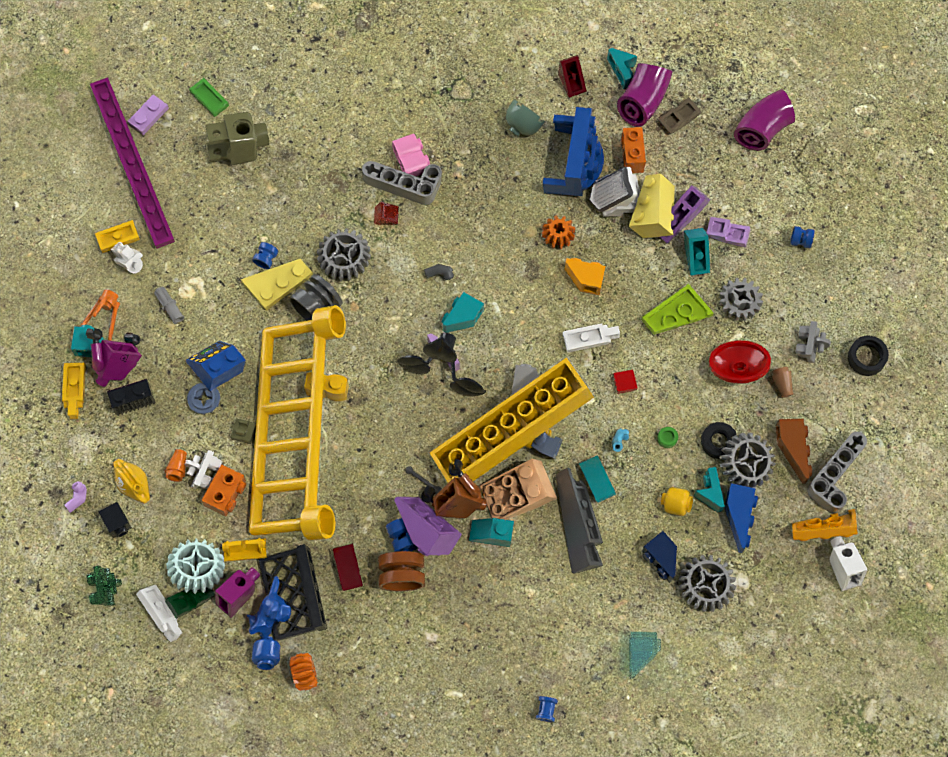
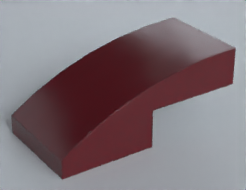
M353 543L333 548L342 591L362 587L363 583Z

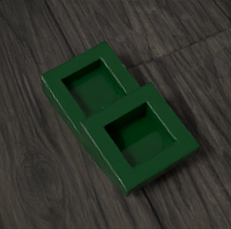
M207 587L204 593L201 589L197 590L196 594L193 593L192 589L187 593L183 590L168 597L165 602L177 619L215 597L213 589L211 590Z

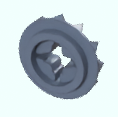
M204 383L193 386L187 396L189 407L195 413L203 415L209 412L212 413L219 406L221 399L217 388L209 391ZM204 392L207 398H210L206 400L205 406H203L201 400H198L203 397Z

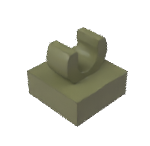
M236 418L230 438L251 444L256 430V423Z

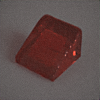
M380 202L375 206L374 224L397 225L399 206Z

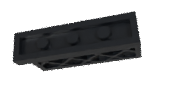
M303 544L297 546L296 549L271 555L267 558H260L259 564L266 596L269 595L274 577L277 576L283 566L291 572L285 582L279 579V582L283 585L278 595L281 597L286 587L294 590L295 593L289 602L284 601L290 607L300 612L293 623L289 620L286 621L292 626L285 634L280 635L278 627L281 621L274 622L273 632L275 640L280 641L317 630H326L327 624L310 548ZM296 555L297 563L293 569L284 564L289 556ZM275 561L279 564L273 575L267 572L265 563ZM294 574L300 576L302 581L297 589L288 585ZM299 594L304 596L306 600L302 609L292 605ZM304 614L309 617L311 626L302 629L297 624Z

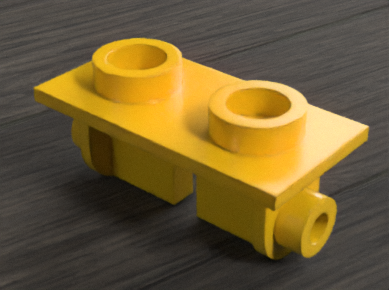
M266 538L226 541L222 543L224 562L267 558Z

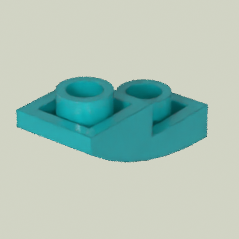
M598 455L579 463L597 503L616 495Z

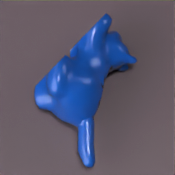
M278 576L274 577L269 595L263 599L258 612L255 615H246L249 619L250 634L260 632V637L269 636L274 622H285L290 618L291 607L277 594L279 588Z

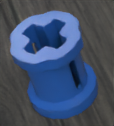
M540 696L539 713L535 719L544 722H555L553 715L555 704L558 703V700Z

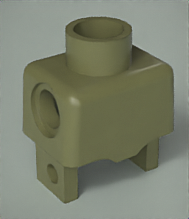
M249 112L223 115L224 122L205 125L209 141L207 149L210 162L230 160L231 166L252 162L257 159V147L269 145L266 123L253 124V119ZM214 133H219L220 136H219V137H214L213 134H214ZM220 151L221 154H220V155H216V154H214V152Z

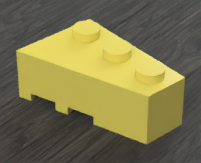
M662 174L647 175L645 177L629 227L642 238L673 235L671 221L674 220V215L671 213L672 206H674L675 186Z

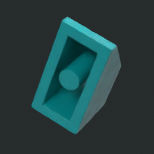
M704 228L684 230V248L690 275L710 273L708 234Z
M74 326L71 350L75 356L92 357L91 344H93V339H89L86 336L87 329L94 330L92 326Z
M498 518L472 520L469 541L510 547L514 521Z

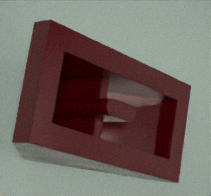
M575 55L560 60L558 76L568 97L587 92L579 56Z

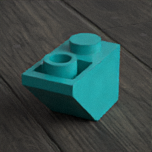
M465 292L460 297L457 296L452 304L453 309L450 313L447 312L441 321L443 323V332L449 333L474 327L484 312V303Z

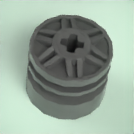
M315 273L309 277L310 281L307 280L303 283L306 291L298 288L289 297L291 305L306 321L312 320L313 312L317 308L334 305L340 307L343 304L341 297L333 286Z

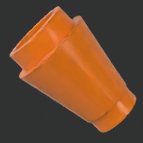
M176 449L165 469L167 479L180 482L185 477L187 453L184 450Z

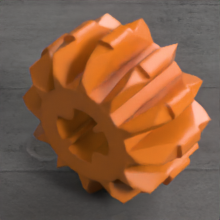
M556 215L554 220L548 218L547 224L543 225L542 237L546 238V245L552 243L553 249L556 245H559V248L562 249L563 244L569 247L571 241L575 238L573 234L575 233V227L572 226L571 220L565 221V216L559 219Z
M300 653L291 657L289 664L295 687L299 691H306L316 687L318 679L312 656L309 653Z

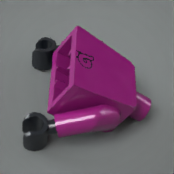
M94 328V330L87 329L86 331L87 338L93 339V344H91L92 368L98 374L96 383L106 387L110 380H124L142 357L136 347L141 341L140 336L127 332L124 336L125 342L102 340L99 343L103 336V332L100 329Z

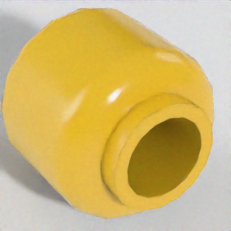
M671 487L667 493L662 494L661 505H664V510L668 514L684 516L692 509L693 496H690V492L686 489Z

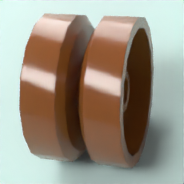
M399 551L385 553L378 557V568L383 571L379 575L380 589L387 591H412L425 587V574L420 571L425 568L423 554Z

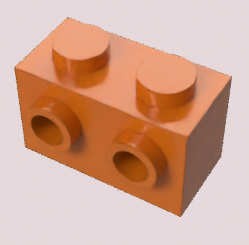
M221 464L201 500L203 505L226 517L228 512L234 510L238 494H242L245 490L246 480L244 475Z

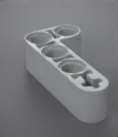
M368 161L362 167L363 180L367 185L423 205H429L434 201L442 182V171L436 164L426 166L421 178L374 161ZM430 175H436L437 177H435V178H430L429 176H430ZM387 178H392V179H394L393 181H390V182L385 181ZM408 184V185H411L412 187H410V188H405V187H403V186ZM423 191L430 192L427 195L422 194Z
M853 432L808 487L809 497L830 513L840 512L847 502L846 495L835 484L866 446L867 438L861 432ZM856 441L858 445L852 450L850 447ZM839 455L845 456L848 462L841 461ZM827 470L833 471L836 476L830 477L827 474ZM814 486H821L823 492H817ZM831 498L837 499L840 505H834L831 502Z

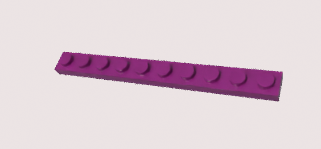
M108 77L91 83L90 86L156 249L174 243L175 240Z

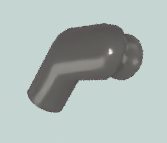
M437 264L424 269L427 279L438 274L443 275L445 280H450L454 277L453 269L450 266Z

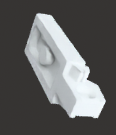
M602 324L563 332L567 353L611 343L612 339L620 337L618 326L608 328L607 325Z
M153 585L139 590L136 594L160 631L164 632L165 637L170 642L177 640L182 631L178 627L177 619L167 606L166 599L158 587Z

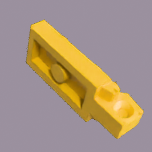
M84 362L64 363L62 402L64 408H68L67 415L70 419H78L79 408H83L86 372Z

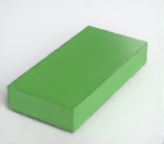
M205 78L189 89L190 93L214 117L229 106V103Z

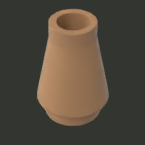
M788 367L773 370V376L771 377L782 398L794 395L792 374Z

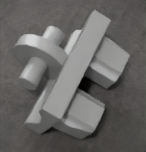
M811 321L810 326H800L799 338L808 339L807 344L798 343L796 354L799 357L807 358L809 363H815L816 352L823 353L824 348L830 347L831 341L826 339V333H820V328L817 327V322Z

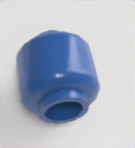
M263 636L255 641L252 648V662L261 670L273 669L280 661L281 646L279 642L273 640L270 636Z

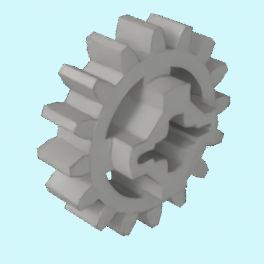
M736 278L734 283L729 280L727 286L724 285L722 292L719 294L721 299L719 305L724 306L722 312L728 311V317L730 318L734 315L736 321H738L739 317H742L744 321H746L747 316L753 318L755 313H759L760 306L763 304V301L760 300L763 293H757L760 287H753L754 281L746 283V278L742 282Z

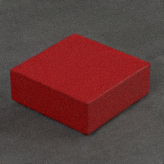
M633 369L613 373L617 394L638 389Z

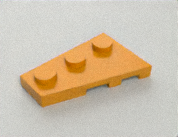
M855 509L848 510V514L839 516L838 513L830 514V517L825 520L813 518L792 523L793 540L807 541L812 538L829 539L834 536L851 537L857 535Z

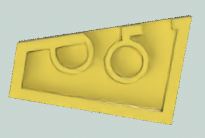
M297 259L243 278L241 282L267 311L313 275V272L301 259Z

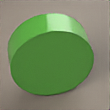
M672 427L662 428L657 436L658 443L663 448L674 447L679 438L677 431Z

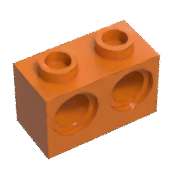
M642 127L623 128L621 135L623 166L630 167L632 173H644L646 158Z

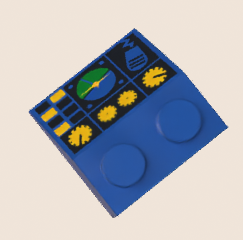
M218 341L186 359V363L209 391L242 373L246 361L234 345Z

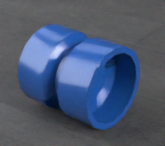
M402 518L386 525L389 537L394 539L392 541L394 552H411L418 548L412 542Z

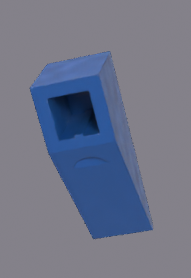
M731 483L727 491L724 509L738 552L742 553L745 547L748 548L751 535H748L749 527L752 528L754 523V516L751 513L752 508H756L758 496L755 495L756 488Z

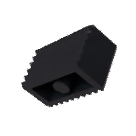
M147 379L107 391L111 407L117 416L156 403Z

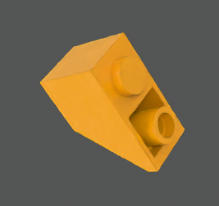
M566 258L564 270L579 291L600 295L606 266H602L598 262L588 263L578 258Z

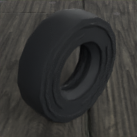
M724 422L710 424L701 435V445L704 452L714 459H720L719 457L725 455V453L721 450L722 448L713 445L712 436L720 433L727 438V441H732V437L737 435L732 426Z

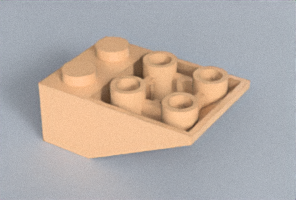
M530 459L480 485L492 518L507 520L557 499L542 461Z

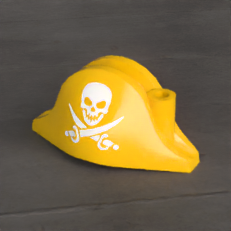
M117 459L114 461V476L118 490L122 494L145 504L150 501L148 480L145 472L137 465Z

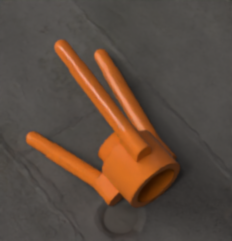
M105 289L81 325H86L92 316L96 317L101 308L105 310L113 308L108 333V341H111L117 310L120 306V303L117 302L119 296L115 292Z

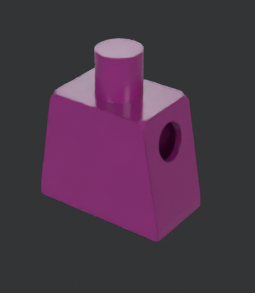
M253 567L246 573L237 570L215 591L216 606L232 618L254 594L255 581L260 577L259 572Z

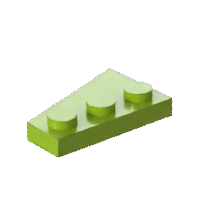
M687 284L644 315L641 320L656 335L712 317L714 312L695 290Z

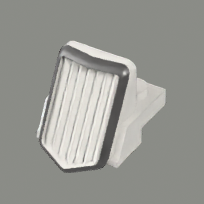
M623 167L612 174L596 180L592 185L589 201L599 212H603V216H621L623 213H633L640 194L636 174H632L630 167Z

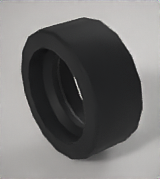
M866 335L854 341L848 351L847 359L850 367L856 373L872 376L883 369L888 361L889 352L881 339ZM866 345L876 349L880 356L879 362L875 366H867L861 363L856 356L859 347Z

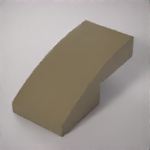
M688 97L675 109L671 108L658 120L670 134H673L694 120L702 112Z

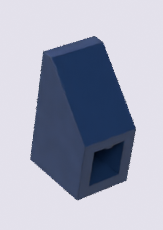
M662 531L643 547L642 552L644 553V559L649 564L653 563L658 569L656 570L658 575L663 580L667 579L670 583L673 581L676 573L677 546Z

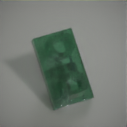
M99 565L93 567L94 571L86 575L88 585L96 586L97 592L90 593V604L114 606V595L117 594L116 587L122 585V580L115 579V574L110 572V568H102Z

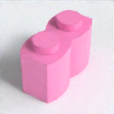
M411 134L392 141V148L402 172L416 177L422 175L426 166L430 165L428 156L424 155L421 151L423 145L420 138L417 139L415 134Z

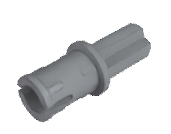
M165 287L157 288L154 294L161 303L162 310L167 312L174 324L180 323L185 317L176 306V300L171 298Z

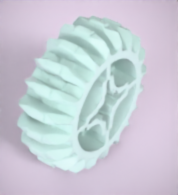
M197 538L192 543L187 539L186 545L180 542L178 548L173 547L172 554H169L167 575L171 578L172 584L177 583L178 590L185 587L186 593L190 589L193 590L194 594L199 589L204 593L206 587L212 590L213 584H218L220 578L223 577V570L225 569L223 554H220L219 548L214 549L213 543L207 545L205 539L202 543L198 542ZM195 561H197V570H196V571H195Z

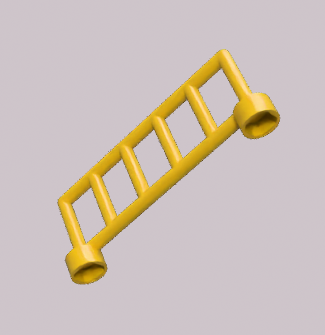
M336 305L317 308L313 312L312 320L266 327L262 331L249 533L253 536L302 531L304 537L311 541L329 539L335 532L336 521L333 510L328 505H317L326 340L341 338L346 330L345 316L341 308ZM314 332L313 358L272 364L274 338ZM312 370L310 397L270 403L272 376ZM310 409L308 437L267 442L269 415ZM307 449L306 477L265 482L267 454ZM305 490L304 509L300 518L262 522L264 494Z

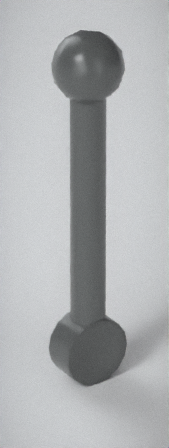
M411 466L406 467L405 472L407 474H412L427 486L434 488L436 495L442 490L440 486H434L413 471Z

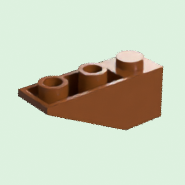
M804 418L779 419L776 424L777 445L802 484H806L809 477L812 476V466L808 465L810 446L806 445L808 426L804 425Z

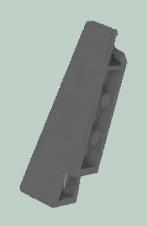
M566 468L556 474L571 572L580 573L603 566L596 546L602 544L603 540L586 485L582 480L576 481L572 476L571 469Z

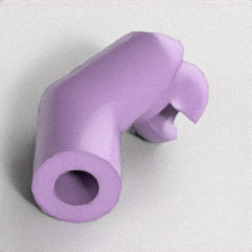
M80 481L72 485L74 490L73 498L64 504L70 513L86 500L87 489Z

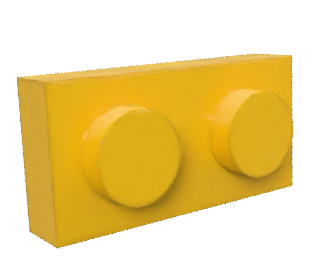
M133 220L95 233L102 253L110 251L118 242L126 245L140 240Z

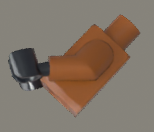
M459 459L455 460L454 465L450 463L449 473L459 478L454 477L435 496V490L431 486H427L422 492V501L432 503L431 506L435 508L436 516L465 519L474 511H483L486 508L487 501L481 497L479 486L472 481L467 473L461 471L463 463Z

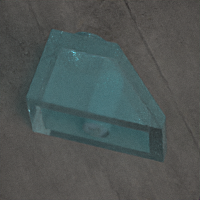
M657 632L630 633V679H634L656 657L657 652L661 651V639H657Z

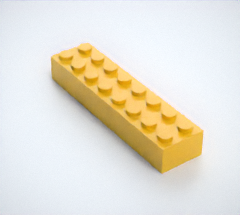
M566 357L430 452V455L448 483L454 477L459 478L449 473L450 463L454 465L456 459L461 460L463 463L461 471L467 473L472 481H475L589 402L594 396Z

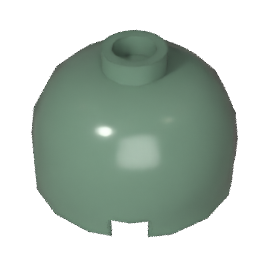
M513 100L506 111V121L511 126L509 130L517 136L520 134L525 136L535 134L545 121L541 120L540 116L526 106L517 105L518 101Z

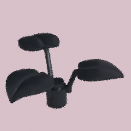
M441 333L438 339L424 345L423 352L429 356L427 360L424 361L421 357L414 355L403 356L396 360L407 371L419 375L430 372L428 364H430L432 359L451 362L452 380L454 382L450 383V388L453 391L469 397L480 396L487 391L473 379L456 377L455 361L457 360V354L453 350L456 337L450 333Z

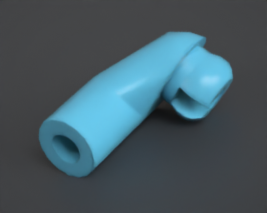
M620 428L616 431L612 440L614 451L620 452L623 449L622 440L629 439V430H622Z

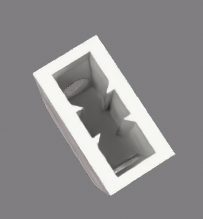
M842 537L832 539L830 543L833 550L830 556V563L841 591L862 585L867 567L854 543L845 544Z

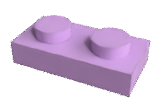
M152 95L128 120V124L144 135L169 107L158 97Z

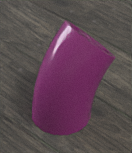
M637 64L636 71L628 88L617 101V110L624 121L635 127H642L647 123L661 104L673 71L650 64Z
M780 89L752 106L737 125L733 134L735 140L747 149L761 151L768 147L778 132L788 125L795 123L794 109L787 93Z

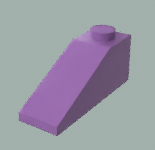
M691 185L672 207L671 213L674 215V220L671 221V229L673 230V235L661 236V238L666 243H669L703 210L711 199L697 187Z

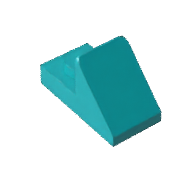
M610 48L608 49L607 60L623 89H626L633 78L630 68L636 65L637 56Z
M708 468L705 475H703L705 488L708 487V489L696 490L693 496L719 513L723 511L725 505L717 468Z

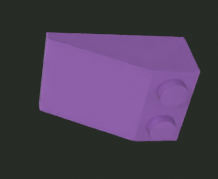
M396 497L394 501L412 542L418 547V551L425 556L449 555L462 534L443 517L436 516L435 511L419 497Z

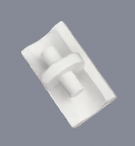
M118 242L111 249L116 255L114 261L117 265L126 268L130 273H138L142 269L143 264L140 258L143 255L140 251L130 248L127 244L123 245L121 242Z
M208 450L200 464L198 463L201 457L197 455L194 456L193 461L186 460L185 466L189 468L187 475L193 476L194 472L197 471L190 487L194 489L198 487L208 489L213 478L205 475L207 468L217 472L222 464L220 459L213 456L214 452Z

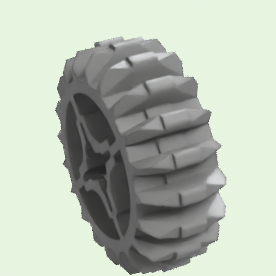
M346 228L344 232L337 229V234L330 231V238L324 236V242L319 243L320 249L317 250V255H319L317 260L318 263H321L320 268L322 270L325 269L326 275L332 273L333 279L339 276L341 281L344 277H347L350 281L351 275L357 278L359 276L358 271L364 273V267H368L369 262L367 260L371 259V255L369 254L370 247L367 246L368 242L366 239H363L361 234L356 236L355 230L348 233ZM335 246L336 251L332 253V256L328 257L330 250ZM360 251L358 259L353 263L352 258Z
M740 433L739 437L735 435L732 437V441L728 440L726 442L727 447L721 449L725 455H721L719 458L724 460L720 467L726 468L723 475H730L728 478L729 482L735 480L734 484L756 488V485H763V480L768 481L770 479L768 474L774 472L770 466H775L776 463L771 461V458L775 457L774 454L769 453L772 447L765 446L767 440L760 441L761 436H753V433H747V435ZM740 447V450H738L739 456L736 460H734L735 453L737 449ZM752 447L757 451L759 455H756L752 451ZM747 458L754 459V461H750V463H741L742 460H745ZM758 462H760V468L758 472L755 474L756 465ZM736 466H738V467H740V468L742 469L743 474H741V473L738 471V469L736 468Z
M701 555L700 561L694 557L692 563H686L687 569L683 568L681 570L684 576H680L679 581L684 584L679 586V590H686L681 596L683 598L689 596L687 604L689 605L693 601L695 603L694 609L701 605L702 612L706 611L707 606H709L711 612H714L715 606L721 610L723 604H729L728 598L734 597L731 591H734L736 586L731 583L736 581V577H729L733 573V569L726 570L727 562L723 565L719 564L721 558L718 557L715 562L713 561V555H710L708 560H706L704 555ZM703 568L712 569L716 571L717 574H710L707 572L706 569ZM697 571L699 583L692 587L691 575ZM705 580L712 582L710 587L702 585ZM723 580L724 590L723 593L720 596H718L716 593L718 591L716 588V584H718L719 581ZM697 593H706L708 597L712 599L703 598L699 596Z

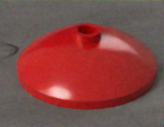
M736 340L726 342L715 348L710 355L709 366L715 376L726 382L746 384L754 382L767 374L771 367V357L769 352L757 343Z

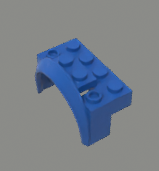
M576 107L575 116L554 114L553 123L555 131L572 135L565 180L543 178L544 194L583 196V191L593 185L600 176L604 165V153L598 136H596V117L592 116V108ZM588 146H589L590 149H591V156H590V151H587V150H588Z

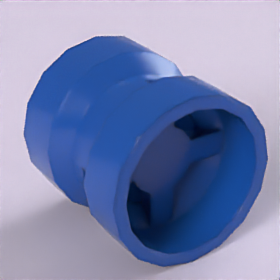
M794 226L790 245H803L804 248L811 249L815 230H804L799 226Z
M261 242L258 247L259 252L254 255L252 261L263 269H270L273 264L272 259L277 256L279 251L273 245Z

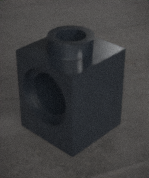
M118 502L98 511L113 538L126 535L128 530L132 528Z

